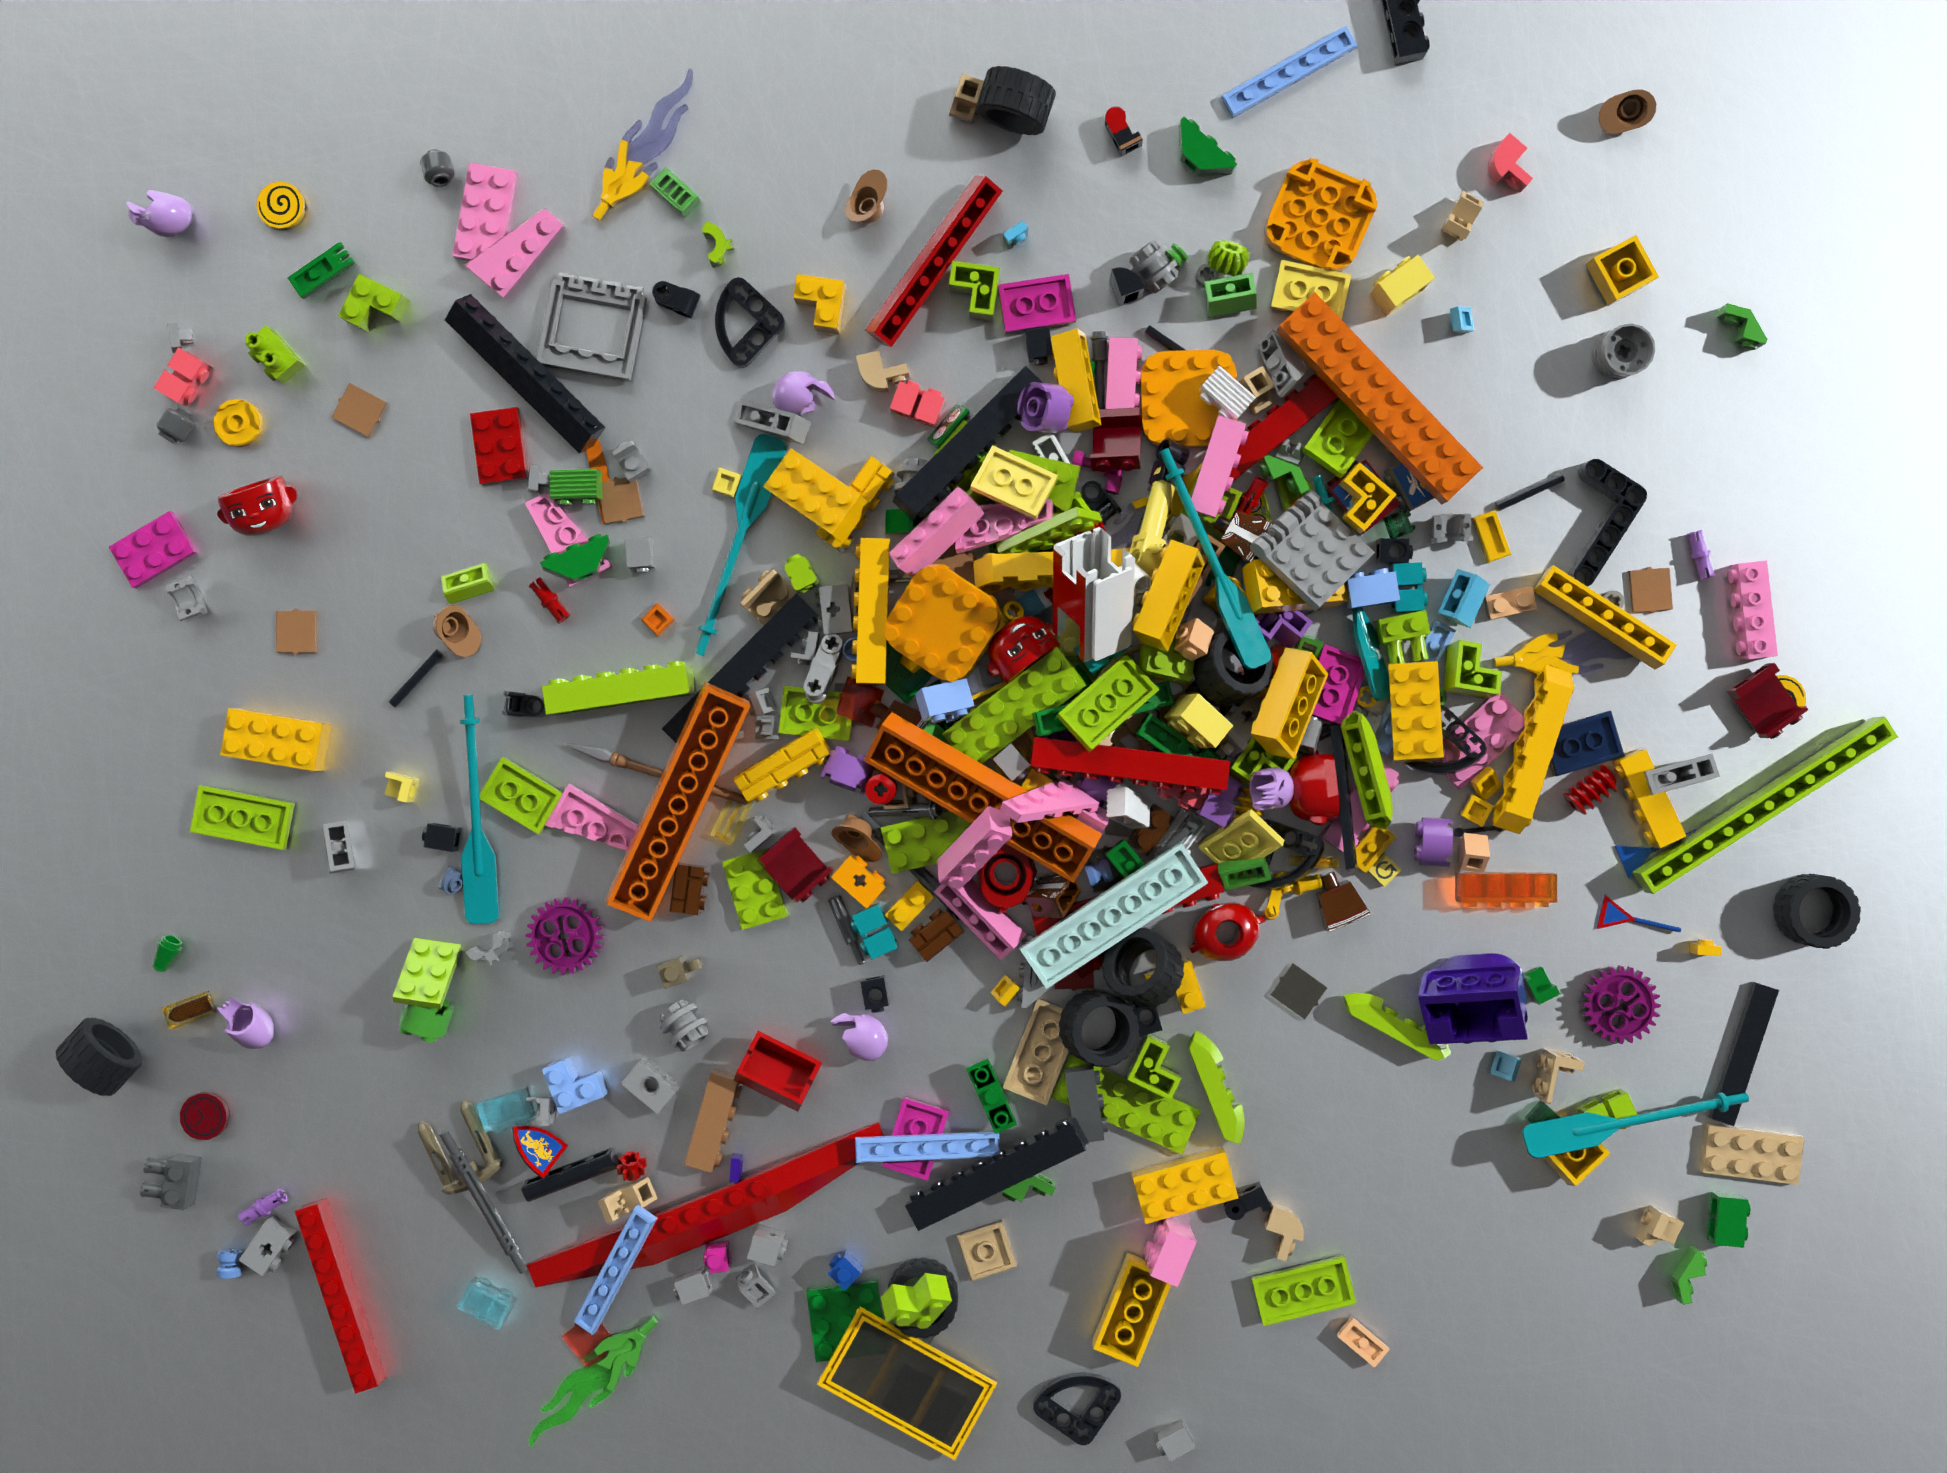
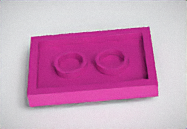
M1069 274L998 285L1005 334L1076 323Z
M172 511L163 514L109 546L110 551L132 588L140 587L197 553Z
M1324 644L1318 661L1327 671L1328 677L1312 716L1341 726L1342 720L1353 711L1365 671L1359 656Z
M903 1097L892 1136L942 1134L949 1110ZM934 1160L883 1162L882 1167L928 1181Z

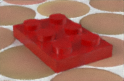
M512 407L470 413L479 484L486 485L528 479L519 408Z

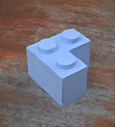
M1388 568L1374 570L1369 573V576H1364V572L1354 573L1346 581L1349 600L1347 601L1348 609L1391 604L1400 600L1396 571L1388 572Z
M967 678L925 687L915 694L923 722L931 720L932 723L945 720L947 724L961 720L960 717L967 715V711L974 707Z
M570 1057L549 1064L542 1069L559 1114L602 1098L609 1093L601 1070L578 1078Z

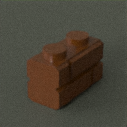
M1153 803L1150 807L1149 828L1135 829L1127 843L1148 857L1153 850V846H1156L1175 817Z
M678 863L674 873L670 912L699 915L701 910H705L707 896H703L704 886L708 887L710 872H706V866Z
M939 908L929 916L931 921L925 926L919 924L910 932L912 937L909 938V941L926 962L964 933V929L947 908L943 912Z

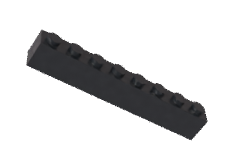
M469 294L455 300L445 321L579 454L593 447L606 427L512 333L491 315L476 298Z
M1025 366L895 494L892 502L912 521L918 516L923 518L931 510L929 505L934 500L939 502L948 493L947 487L951 484L957 485L964 477L962 473L967 468L973 469L981 460L979 456L984 451L989 453L992 445L995 446L997 444L995 440L1000 435L1004 438L1013 428L1011 424L1015 420L1019 422L1022 420V415L1018 414L1017 410L1022 390L1029 388L1032 382H1043Z
M796 593L707 683L742 698L751 689L748 685L754 679L759 681L767 673L765 668L771 662L776 664L784 656L782 651L788 645L793 647L801 639L799 634L804 629L810 630L817 623L816 617L819 614ZM700 690L662 728L675 743H677Z
M1067 1118L1055 1124L1056 1128L1049 1131L1042 1129L1033 1135V1139L1027 1142L1025 1139H1022L1013 1144V1148L1006 1152L1004 1149L997 1151L992 1155V1159L986 1162L984 1159L973 1163L971 1169L965 1172L963 1169L950 1175L951 1179L943 1182L940 1179L929 1186L930 1189L924 1192L922 1189H919L910 1194V1199L905 1207L917 1230L920 1231L1086 1151L1089 1142L1076 1118L1070 1121Z

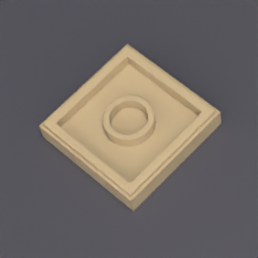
M1002 1220L957 1234L971 1282L1017 1267Z

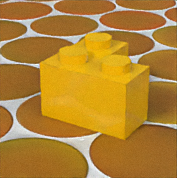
M797 274L793 296L795 303L816 307L813 324L816 331L840 333L846 293L845 282Z
M1359 462L1339 483L1343 489L1356 499V502L1341 519L1360 534L1370 526L1397 494Z
M1189 958L1182 960L1184 962V976L1180 987L1175 992L1180 1011L1183 1014L1206 1007L1192 962ZM1155 969L1143 973L1146 981L1151 977Z

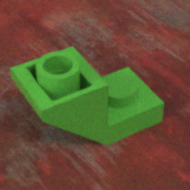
M1729 303L1719 308L1716 318L1723 319L1724 323L1729 325L1739 324L1735 343L1742 344L1741 347L1748 350H1756L1767 343V337L1750 309Z
M1269 455L1259 460L1260 473L1263 478L1267 477L1268 482L1286 475L1288 478L1286 479L1287 487L1290 492H1294L1295 496L1310 490L1300 467Z
M1036 1174L1001 1192L1010 1201L1015 1202L1017 1199L1022 1202L1030 1185L1033 1186L1032 1190L1042 1196L1046 1194L1052 1196L1056 1189V1183L1040 1174Z
M1694 1246L1687 1248L1670 1274L1675 1299L1683 1305L1693 1303L1691 1294L1694 1293L1693 1286L1688 1279L1706 1275V1256Z

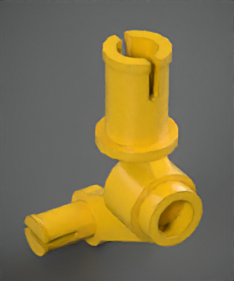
M1288 871L1277 873L1274 875V877L1277 878L1287 874ZM1315 874L1304 877L1295 884L1284 888L1271 889L1267 907L1263 913L1266 920H1273L1278 916L1282 894L1292 892L1300 896L1303 892L1321 889L1322 881L1320 875Z

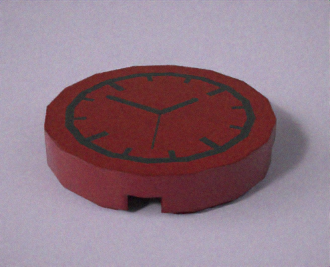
M200 1092L189 1097L182 1105L180 1123L183 1130L192 1138L197 1140L212 1139L220 1135L228 1124L229 1108L226 1102L217 1094Z

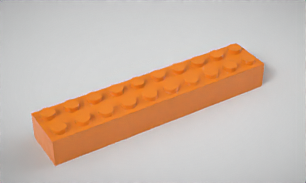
M1316 292L1279 325L1276 330L1279 336L1441 505L1448 502L1483 469L1477 460Z
M704 682L606 895V905L646 921H652L751 705L748 700Z
M893 712L882 723L864 759L868 764L971 824L988 806L1000 810L1003 801L1029 792ZM1065 812L1060 817L1044 815V818L1041 820L1017 823L1010 818L1012 837L1006 844L1074 883L1096 847L1102 833Z

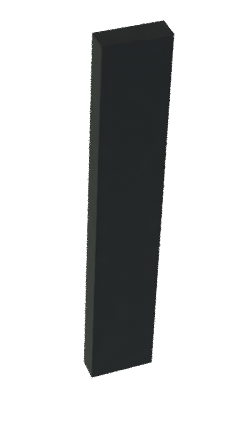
M1337 725L1331 726L1339 794L1345 868L1348 872H1356L1358 866L1345 743L1341 726Z
M1753 982L1717 1093L1722 1092L1726 1096L1746 1092L1779 990ZM1741 1104L1729 1106L1727 1112H1720L1718 1108L1712 1109L1709 1118L1734 1126Z

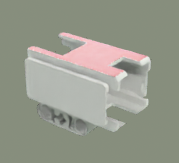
M1100 527L1093 529V533L1087 531L1057 543L1053 548V633L1060 636L1061 631L1066 629V619L1070 617L1080 627L1079 658L1083 662L1091 659L1098 661L1131 645L1134 616L1136 613H1140L1143 606L1141 604L1143 595L1146 591L1150 590L1152 584L1151 577L1135 563V557L1124 548L1122 566L1117 567L1111 562V536Z

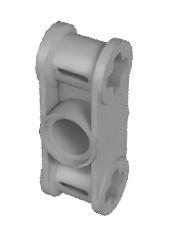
M827 634L823 637L803 687L806 698L813 704H819L825 700L829 688L836 677L843 656L842 639L837 634Z

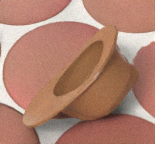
M1646 90L1627 91L1609 98L1602 105L1598 120L1605 132L1611 134L1623 133L1649 123L1656 113L1657 104L1654 96Z
M873 169L867 171L858 180L845 206V214L852 222H862L865 225H869L882 216L884 212L883 198L888 187L887 178L883 172Z
M449 605L443 608L440 613L434 614L433 631L454 654L468 657L477 652L481 644L480 630L460 606Z
M848 814L840 826L832 829V837L853 855H859L868 862H875L881 858V849L871 839L872 828L865 820L857 818L853 814Z

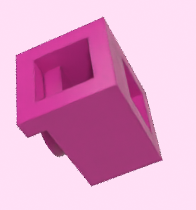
M729 1240L705 1244L706 1252H704L703 1258L705 1267L708 1266L709 1274L729 1271L732 1265Z

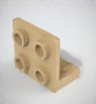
M774 569L771 572L765 571L758 579L760 583L754 589L750 587L741 596L743 600L740 602V605L747 609L763 625L796 593L798 594Z
M1543 1048L1542 1054H1539L1537 1059L1538 1075L1532 1083L1534 1096L1547 1104H1551L1558 1069L1574 1074L1575 1070L1583 1071L1585 1062L1572 1054Z

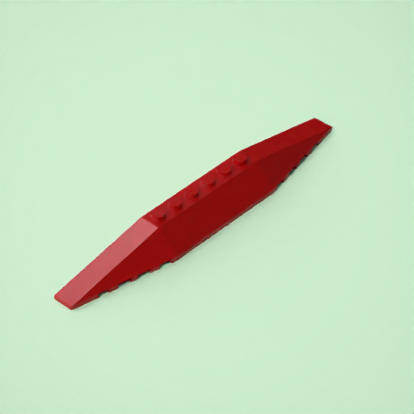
M879 1122L751 1173L745 1178L740 1179L738 1183H730L664 1211L653 1213L652 1215L657 1217V1220L631 1269L658 1264L788 1211L859 1164L856 1163L855 1137L884 1136ZM625 1225L527 1264L535 1287L598 1276Z

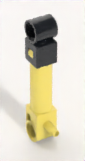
M1171 438L1163 439L1156 450L1158 461L1153 463L1148 484L1152 485L1140 532L1133 536L1129 551L1135 557V563L1150 577H1152L1156 568L1159 569L1162 550L1167 546L1166 541L1162 539L1174 491L1176 490L1173 481L1166 480L1165 476L1169 472L1160 451L1169 448L1177 468H1183L1184 472V465L1188 461L1190 454L1187 447Z

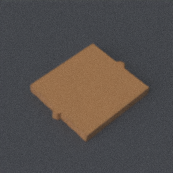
M349 383L342 398L338 399L339 404L331 418L370 437L377 422L381 421L380 416L387 402Z
M614 477L613 480L602 482L603 500H600L605 524L619 521L626 523L629 519L644 517L637 480L630 483L626 477L620 479Z
M1647 567L1645 570L1629 571L1632 613L1646 611L1655 613L1658 610L1673 609L1670 568L1652 569V567Z
M296 608L293 611H276L277 653H294L299 655L300 652H317V611H299Z

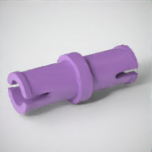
M1703 530L1688 533L1687 537L1693 553L1691 558L1695 560L1699 579L1704 580L1707 577H1714L1715 573L1709 557L1711 551L1707 550Z
M279 1188L269 1196L259 1198L255 1201L254 1205L238 1214L239 1220L242 1221L246 1218L242 1224L247 1226L261 1216L266 1217L271 1213V1210L287 1202V1194L285 1193L280 1196L284 1190Z

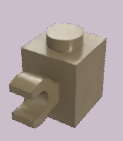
M680 956L658 965L657 969L663 986L667 989L691 979L690 972L702 968L703 964L700 957L686 962L684 956Z

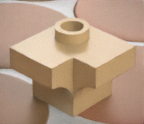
M962 73L949 116L968 123L972 122L974 113H977L976 105L984 83L983 80Z
M1266 366L1256 369L1239 381L1243 387L1256 397L1248 406L1253 415L1276 402L1272 391L1276 388Z
M1650 1205L1649 1209L1645 1210L1642 1214L1641 1225L1635 1238L1649 1247L1662 1240L1674 1245L1684 1222Z

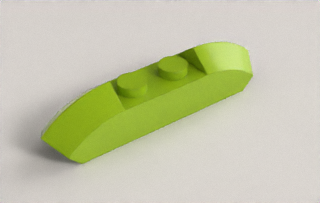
M1354 710L1342 720L1341 730L1365 820L1371 827L1387 830L1392 821L1393 806L1377 740L1364 715Z
M1365 993L1344 995L1346 1011L1352 1016L1435 1061L1444 1059L1451 1054L1447 1044H1429L1425 1024L1417 1029L1419 1024L1407 1017L1405 1021L1397 1018L1398 1012L1387 1006L1382 1009L1384 999Z
M1195 1030L1187 1047L1224 1139L1241 1144L1245 1127L1244 1112L1241 1104H1231L1235 1099L1231 1089H1225L1222 1080H1225L1226 1076L1221 1065L1216 1066V1064L1223 1060V1057L1216 1045L1208 1037Z

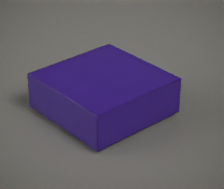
M734 1153L731 1157L729 1182L738 1183L742 1177V1154Z

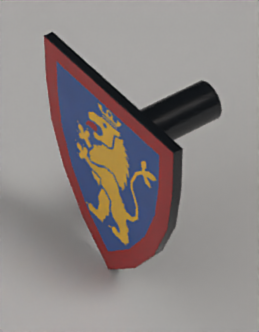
M526 1125L512 1127L514 1143L524 1163L543 1179L568 1145L551 1132L539 1127Z

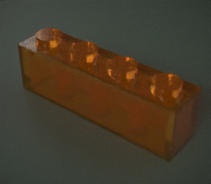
M1455 872V901L1462 903L1463 907H1477V903H1486L1487 907H1501V903H1510L1511 907H1525V903H1534L1535 907H1549V903H1557V874L1552 872Z

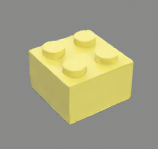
M1419 255L1413 259L1409 256L1406 257L1392 270L1393 273L1390 270L1385 272L1373 284L1375 288L1370 295L1386 317L1425 290L1435 279Z
M1199 693L1180 695L1175 704L1164 715V718L1169 722L1167 725L1176 732H1180L1195 748H1216L1233 727Z

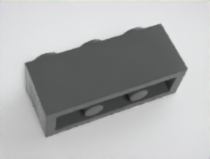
M1091 1064L1066 1067L1065 1078L1072 1119L1076 1118L1088 1142L1104 1140V1132H1108L1106 1117L1101 1118L1100 1109L1105 1107L1103 1094H1098L1097 1085H1101L1099 1070L1094 1071V1066Z

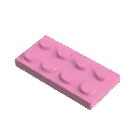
M469 163L452 254L454 258L471 261L507 235L518 176L516 171Z
M1501 692L1500 695L1487 699L1463 721L1485 742L1487 751L1485 756L1473 766L1463 771L1446 775L1458 790L1465 787L1470 780L1487 767L1525 729L1524 717ZM1457 726L1450 734L1453 738L1458 739L1463 737L1465 731L1463 727ZM1469 734L1467 740L1460 745L1463 747L1466 742L1471 748L1469 753L1476 752L1479 754L1481 752L1479 748L1481 744L1474 745L1469 740L1473 736ZM1445 737L1443 739L1444 759L1443 761L1433 762L1435 764L1450 763L1466 755Z

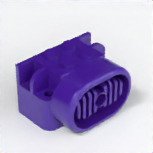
M1497 953L1458 955L1444 961L1439 968L1428 970L1423 974L1418 1000L1430 1045L1528 1039L1526 1028L1528 1011L1524 975L1520 966L1511 958Z

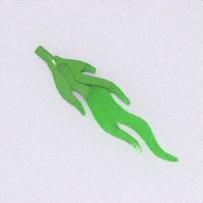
M651 1316L640 1328L637 1327L633 1330L610 1335L603 1339L592 1352L585 1355L583 1361L588 1362L603 1352L609 1351L605 1358L579 1368L565 1378L552 1401L544 1405L541 1411L552 1410L565 1394L573 1391L571 1398L561 1410L539 1422L532 1432L529 1445L533 1446L538 1436L544 1430L571 1420L583 1401L594 1391L603 1387V1391L592 1399L590 1407L608 1397L619 1381L624 1363L627 1361L626 1377L635 1369L640 1358L643 1342L647 1334L658 1324V1320Z

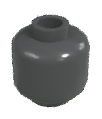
M437 149L429 150L422 156L420 165L424 180L435 187L448 185L455 175L450 156L446 152Z
M179 407L176 411L166 409L156 424L159 430L158 434L174 444L177 441L184 442L194 428V423L189 419L191 414Z

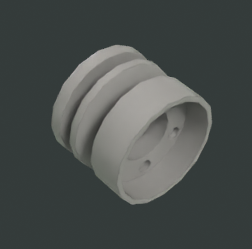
M1632 323L1620 325L1604 333L1597 340L1593 350L1594 363L1598 370L1606 377L1620 379L1638 374L1645 370L1653 361L1655 342L1650 332L1640 325ZM1623 350L1624 354L1618 356L1617 351Z

